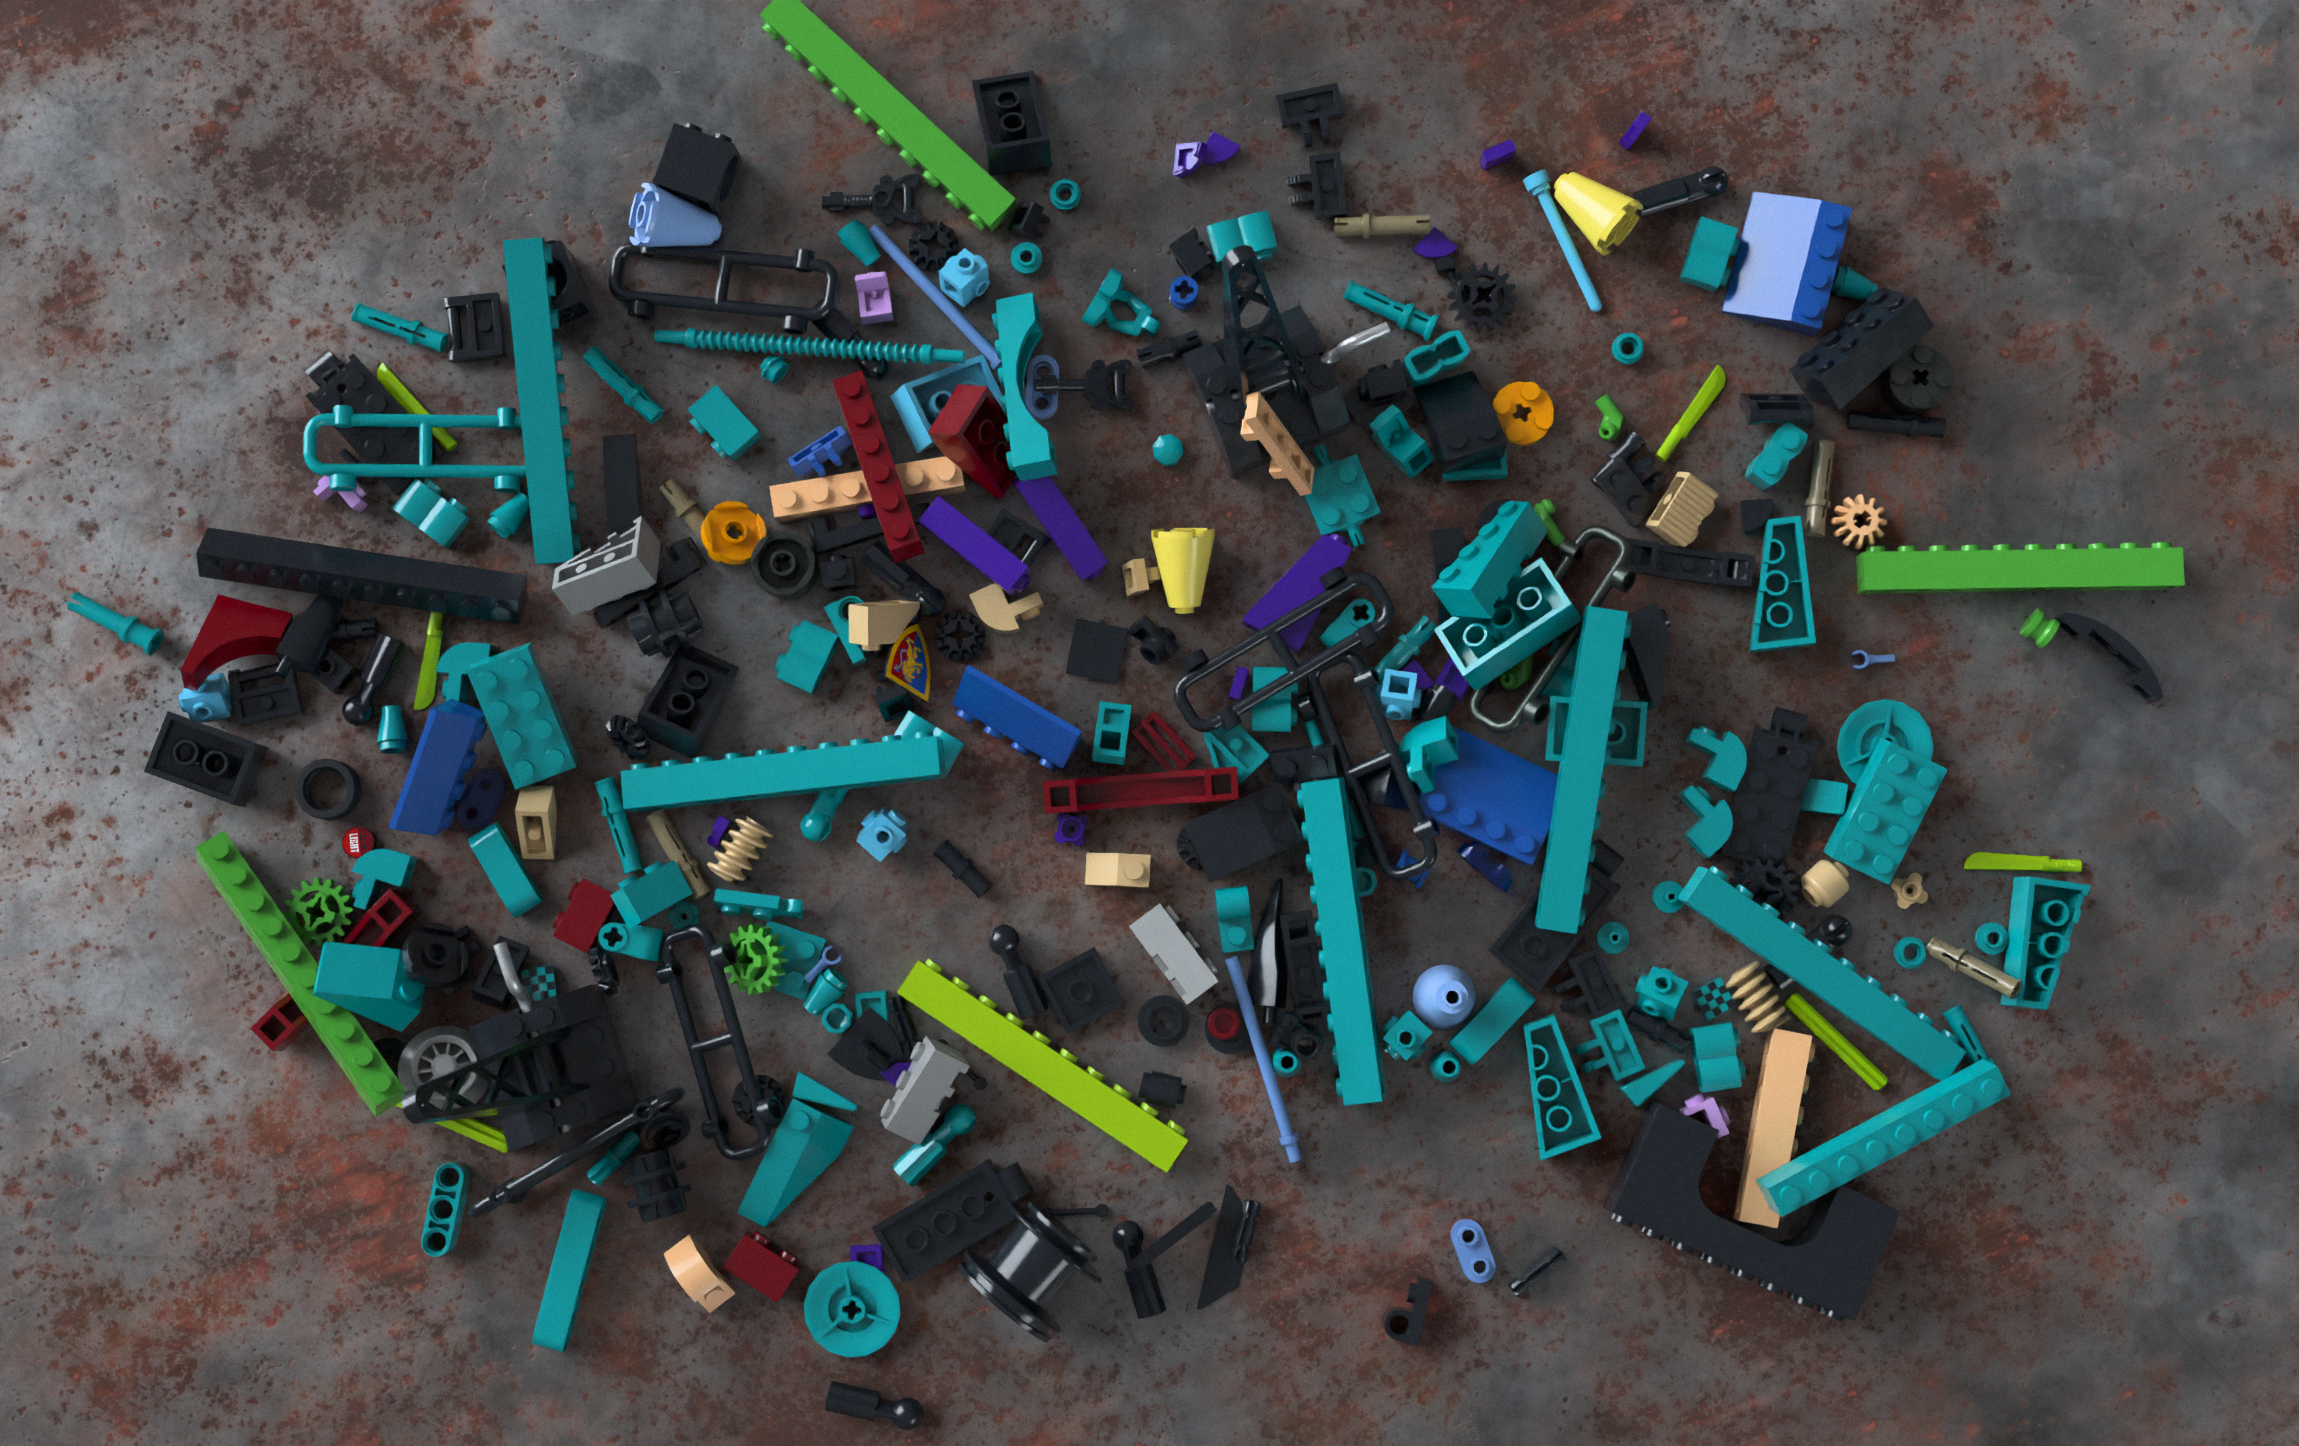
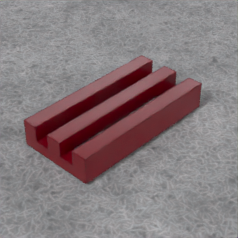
M1154 710L1130 731L1165 771L1183 770L1197 758ZM1152 720L1187 756L1184 761L1149 724ZM1143 728L1178 765L1175 769L1141 735L1140 731Z

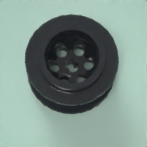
M1007 1200L1005 1202L1007 1208L1021 1223L991 1259L983 1258L971 1250H965L964 1255L969 1262L960 1261L957 1267L964 1277L1000 1311L1039 1340L1048 1343L1051 1339L1048 1333L1049 1330L1054 1333L1061 1332V1327L1048 1311L1049 1306L1078 1271L1092 1281L1101 1283L1102 1277L1088 1263L1089 1260L1095 1262L1098 1257L1071 1230L1035 1202L1029 1201L1027 1206L1030 1210L1028 1212L1017 1203Z

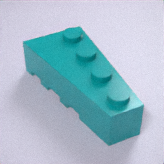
M1509 501L1504 503L1498 509V514L1492 521L1479 530V535L1473 542L1459 552V557L1455 562L1440 573L1439 579L1431 588L1451 616L1491 619L1496 612L1493 607L1497 599L1500 601L1505 598L1509 592L1506 588L1507 583L1511 579L1518 578L1523 570L1520 566L1522 560L1531 558L1548 532L1547 527L1529 502Z
M1801 516L1768 519L1765 524L1749 653L1809 647L1816 643Z
M2030 876L2014 877L2004 973L2021 980L2022 986L2013 999L2001 993L2000 1005L2047 1010L2061 971L2059 967L2063 955L2067 954L2071 943L2069 941L2074 924L2079 921L2082 912L2080 907L2084 896L2088 895L2091 885Z
M1552 1013L1525 1023L1524 1032L1541 1161L1601 1139V1134L1555 1014Z

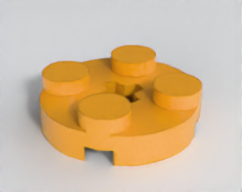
M1520 381L1508 384L1498 392L1492 402L1506 440L1518 446H1528L1538 442L1545 436L1553 423L1554 408L1549 395L1534 382ZM1517 406H1522L1523 409L1527 408L1530 413L1527 415V421L1523 422L1521 418H1514L1513 414L1517 412Z
M725 501L716 505L707 514L701 526L702 542L708 550L709 557L714 561H722L731 565H740L751 561V555L756 544L766 536V527L758 513L755 515L748 509V505L738 501ZM730 526L734 527L735 532H740L741 536H738L737 539L728 536L727 532Z

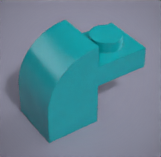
M1392 404L1369 424L1374 433L1371 437L1377 446L1411 480L1435 459L1426 441L1410 429L1402 412L1395 405Z
M466 642L454 645L448 649L440 658L436 668L437 673L449 675L448 680H445L443 683V699L446 701L455 699L466 704L469 677L466 672L467 668L472 663L496 655L497 647L486 643Z
M1100 701L1092 761L1124 765L1131 705Z
M1446 716L1417 725L1406 734L1399 746V751L1407 766L1410 780L1416 782L1423 793L1435 790V766L1459 759L1458 735Z
M1700 726L1699 729H1690L1683 742L1711 755V759L1701 779L1728 793L1736 791L1747 765L1746 750L1740 739L1730 731L1723 733L1720 740L1716 739L1718 734L1706 727Z
M1693 785L1685 787L1677 796L1698 816L1699 820L1682 837L1703 859H1707L1728 840L1733 827L1732 812L1724 799L1717 801L1712 806L1709 803L1712 798L1700 786L1695 788Z
M376 849L361 856L352 868V872L363 875L362 881L358 880L353 890L352 898L355 899L353 906L369 910L376 903L383 882L408 888L418 857L390 849Z

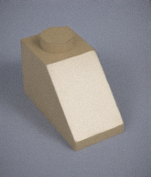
M890 600L849 604V643L862 645V650L867 651L881 650L882 644L895 643L920 609V602Z
M527 785L521 787L515 815L522 859H554L557 822L554 786Z
M1087 853L1085 885L1149 888L1151 855Z

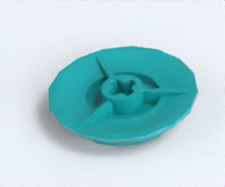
M1883 699L1865 703L1848 716L1840 729L1837 743L1840 766L1850 781L1856 785L1880 737L1931 761L1934 746L1930 728L1919 712L1903 702Z
M859 1261L838 1262L821 1271L810 1284L804 1301L805 1323L814 1340L830 1353L847 1358L867 1356L884 1347L896 1332L901 1315L899 1294L890 1278L875 1266ZM851 1300L856 1301V1307L861 1308L855 1315L850 1314L849 1308H845Z

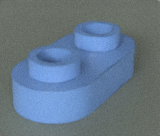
M1039 355L1033 358L1028 365L1026 406L1030 415L1039 420L1052 417L1058 408L1059 391H1057L1056 395H1043V391H1034L1033 388L1034 379H1042L1038 375V371L1042 368L1048 369L1050 371L1049 375H1056V379H1059L1058 363L1048 355ZM1045 399L1048 402V406L1045 409H1039L1036 406L1038 400Z
M1472 1219L1457 1221L1451 1229L1450 1236L1462 1270L1471 1281L1476 1283L1486 1282L1494 1275L1496 1265L1484 1231ZM1466 1230H1471L1474 1234L1473 1239L1469 1242H1465L1462 1239V1234ZM1477 1261L1485 1263V1269L1480 1273L1474 1270V1264Z

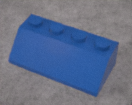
M455 699L447 700L431 708L389 828L435 836L451 827L456 812L452 811L455 801L462 797L466 788V782H463L466 771L471 770L477 757V753L474 752L476 743L483 739L487 730L483 711Z

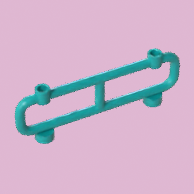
M336 405L333 407V413L319 414L310 419L304 430L303 455L305 463L314 473L330 476V490L355 491L356 477L494 478V491L515 493L520 491V478H527L525 465H432V427L498 428L501 430L522 428L521 417L517 416V409L511 407L498 408L497 415L355 414L353 413L352 406ZM324 426H334L337 428H351L353 426L419 427V464L322 463L317 458V432Z

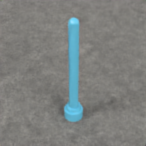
M1546 169L1535 172L1523 179L1524 185L1528 192H1532L1533 196L1538 197L1590 309L1593 312H1598L1602 308L1601 300L1550 195V177Z

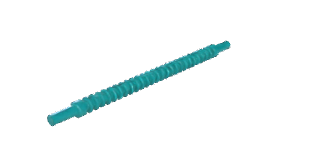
M688 328L686 332L655 330L654 333L655 342L685 344L687 348L695 349L700 345L702 349L709 346L713 350L718 346L719 350H723L726 347L727 350L731 351L735 347L736 351H741L744 348L746 352H749L752 348L755 353L759 349L763 353H767L770 350L772 354L779 350L782 355L786 351H788L789 355H793L796 351L799 356L803 352L807 356H811L814 353L816 357L823 353L826 358L830 354H832L833 358L841 355L843 359L847 355H850L851 359H855L858 356L860 360L867 356L870 361L874 357L878 361L885 358L887 362L894 358L895 362L903 359L904 363H908L911 359L914 364L920 360L921 364L931 365L933 361L965 363L966 359L965 351L934 349L933 345L923 344L919 348L918 344L910 347L906 343L904 347H901L900 343L892 346L891 342H887L884 346L881 341L877 345L873 341L866 344L864 340L857 344L854 339L850 343L846 339L839 342L837 338L833 342H830L829 338L821 341L820 337L813 341L812 337H807L804 340L802 336L795 339L791 335L786 339L785 335H781L778 338L776 334H773L769 338L768 334H763L760 337L758 333L751 336L747 332L743 336L741 332H737L734 335L732 331L725 335L724 331L716 334L715 330H711L708 334L705 329L699 333L698 329Z

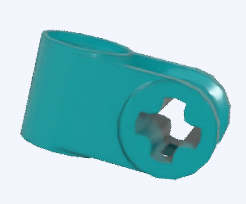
M1359 598L1353 600L1340 616L1333 620L1318 640L1329 648L1353 634L1362 626L1373 621L1375 617L1374 606L1366 599ZM1362 606L1367 609L1365 611L1367 620L1365 621L1361 618L1355 621L1353 619L1355 612L1352 608L1359 609Z
M608 923L599 932V942L605 950L658 962L664 930L640 925L629 929L626 924ZM615 929H618L617 932L623 936L621 942H616L615 946L612 947V941L607 940L608 933L614 934Z

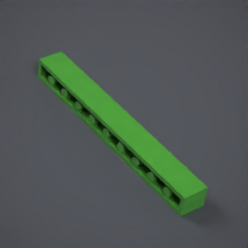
M773 0L759 14L763 23L762 30L773 41L779 38L786 45L784 50L796 62L803 60L809 66L807 71L816 81L828 83L832 87L830 92L839 102L844 104L847 101L855 108L853 111L854 115L863 124L867 125L870 122L877 128V136L886 145L890 146L893 143L901 150L899 156L910 167L916 164L924 172L922 177L933 188L939 185L947 193L945 198L952 206L958 210L963 207L970 214L968 219L980 231L985 228L992 234L1017 207L1016 199L800 0Z
M2134 542L2122 543L2120 548H2108V543L2088 544V549H2076V544L2073 543L2058 544L2056 549H2045L2044 544L2025 545V550H2013V545L2011 544L1994 545L1993 550H1981V545L1961 546V550L1949 551L1948 545L1930 546L1929 551H1917V546L1897 547L1898 551H1885L1884 546L1866 547V552L1856 556L1857 594L2176 589L2185 585L2183 547H2172L2171 542L2152 543V548H2140V543Z
M223 831L196 846L198 863L373 1115L377 1117L400 1103L404 1094V1087L351 1011L313 995L319 965L226 832Z

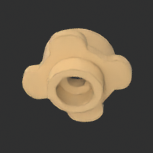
M1911 873L1907 878H1895L1892 881L1891 888L1894 890L1898 907L1907 909L1910 904L1916 902L1922 904L1927 901L1928 894L1923 891L1920 874ZM1907 888L1912 889L1911 894L1907 893Z

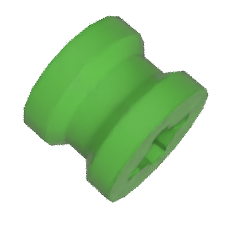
M2037 608L2022 626L2020 635L2025 638H2032L2035 640L2036 646L2043 648L2057 632L2060 622L2056 619L2047 618L2044 611Z

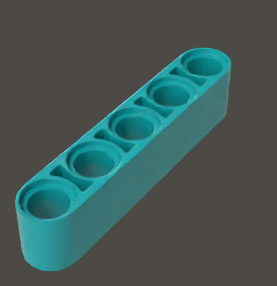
M574 1189L571 1193L532 1337L533 1345L563 1353L568 1347L605 1210V1196Z

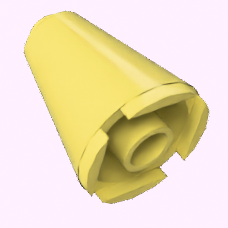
M1571 172L1568 175L1566 173L1562 174L1553 187L1556 190L1554 193L1555 199L1593 247L1602 255H1607L1611 252L1607 248L1612 243L1619 246L1640 218L1635 214L1636 210H1643V205L1638 200L1576 172Z
M1173 528L1170 532H1164V529L1151 530V538L1168 607L1175 608V613L1179 614L1194 613V607L1201 606L1215 538V529Z

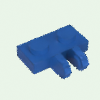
M838 426L789 457L787 461L798 478L815 472L821 478L826 474L822 463L830 458L837 467L843 464L840 456L847 451V447L852 442L842 427Z

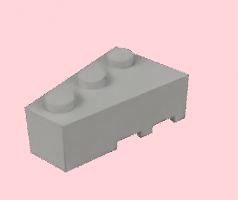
M642 516L633 521L635 524L633 528L620 536L616 532L607 537L609 542L594 552L588 548L555 568L552 590L572 616L583 611H590L596 606L609 601L619 600L627 594L638 590H645L656 584L661 542Z
M1159 903L1131 924L1129 928L1183 1001L1188 1005L1219 982L1214 976L1218 973V970L1208 957L1202 960L1195 949L1199 945L1189 931L1183 934L1177 927L1176 923L1180 919L1169 905L1163 908Z
M927 1035L923 1042L919 1041L915 1045L911 1053L910 1059L913 1061L907 1071L903 1070L899 1075L895 1085L897 1091L892 1100L888 1099L885 1102L880 1114L882 1117L881 1122L885 1129L918 1145L921 1144L939 1116L940 1111L938 1108L944 1097L950 1098L955 1091V1087L951 1086L959 1071L966 1074L970 1068V1065L960 1051Z

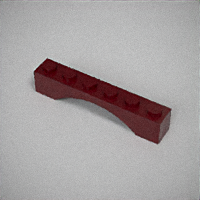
M861 370L832 380L894 563L924 554L925 551L863 371Z
M1238 766L1043 781L1045 814L1146 805L1237 800L1241 798Z
M389 889L366 912L358 925L342 943L387 948L422 912L400 890ZM288 993L275 1003L250 1029L272 1051H284L310 1025V1022Z

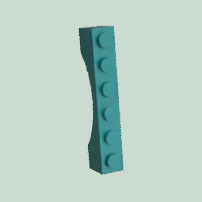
M1032 292L995 300L997 313H992V320L995 331L999 332V340L995 341V349L998 359H1002V367L998 368V377L1001 386L1005 388V395L1001 396V406L1004 414H1007L1008 423H1005L1003 427L1006 441L1010 442L1011 451L1006 453L1008 467L1010 471L1015 470L1020 481L1058 474L1055 445L1048 431L1038 424L1028 412L1024 396V378L1027 364L1035 346L1043 336L1040 307Z

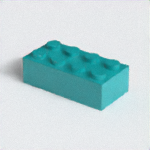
M1542 558L1524 568L1518 578L1509 580L1506 585L1509 592L1503 600H1496L1493 605L1496 612L1491 619L1453 616L1434 629L1462 676L1475 691L1583 620Z
M532 642L469 665L466 672L515 790L576 768L579 758Z
M1880 737L1845 807L1844 814L1838 820L1823 852L1831 858L1889 885L1948 769Z

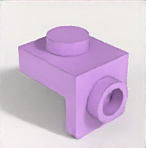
M870 272L856 275L855 283L858 291L862 325L893 321L891 293L886 272Z
M324 476L319 480L318 487L313 492L317 497L325 501L337 491L330 490V476ZM357 481L355 491H338L348 505L358 513L369 506L363 498L367 493Z
M1702 1093L1686 1099L1684 1101L1686 1106L1679 1109L1680 1113L1686 1116L1701 1111L1705 1123L1719 1130L1716 1138L1729 1134L1727 1125L1730 1124L1729 1117L1723 1106H1717L1714 1097L1707 1096L1704 1098Z

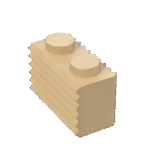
M1677 472L1645 526L1669 542V544L1686 547L1697 537L1699 532L1698 526L1702 523V520L1713 511L1715 498L1718 497V493L1690 472Z

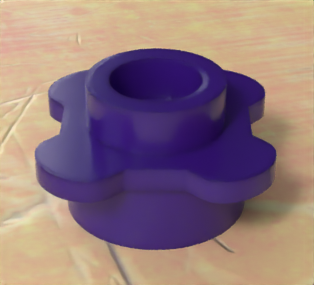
M1067 812L1060 813L1057 817L1059 827L1054 835L1055 840L1060 844L1071 842L1075 846H1082L1086 841L1084 831L1089 823L1087 817L1084 815L1078 817L1069 816ZM1073 826L1075 830L1074 832H1069L1068 828Z

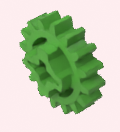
M319 877L314 878L313 885L309 881L304 880L301 882L303 890L294 888L291 890V893L295 896L294 900H285L284 902L291 908L290 911L283 913L286 918H291L289 924L293 929L297 930L296 934L300 940L305 937L304 945L312 946L315 940L318 947H322L326 940L338 943L336 935L347 937L348 932L344 927L346 925H354L355 923L349 918V914L356 912V908L348 907V903L354 898H352V895L343 896V892L346 889L344 885H338L334 888L335 880L327 879L324 885L322 878ZM316 891H319V893H316L314 899L308 902L304 901V899L308 895ZM334 899L338 902L340 912L337 911L333 903ZM321 908L325 912L324 917H319L318 914L314 913L315 909ZM300 913L306 922L305 926L301 922ZM331 923L336 924L330 931L320 934L324 931L325 926Z
M761 924L738 927L739 932H731L729 934L737 952V962L732 966L724 968L725 973L731 972L732 974L729 983H738L737 990L739 992L747 991L748 995L770 992L772 986L780 984L777 976L786 974L785 970L781 968L782 963L788 962L787 958L781 956V952L786 949V946L778 945L777 942L781 936L779 934L771 935L772 928L770 926L762 927Z

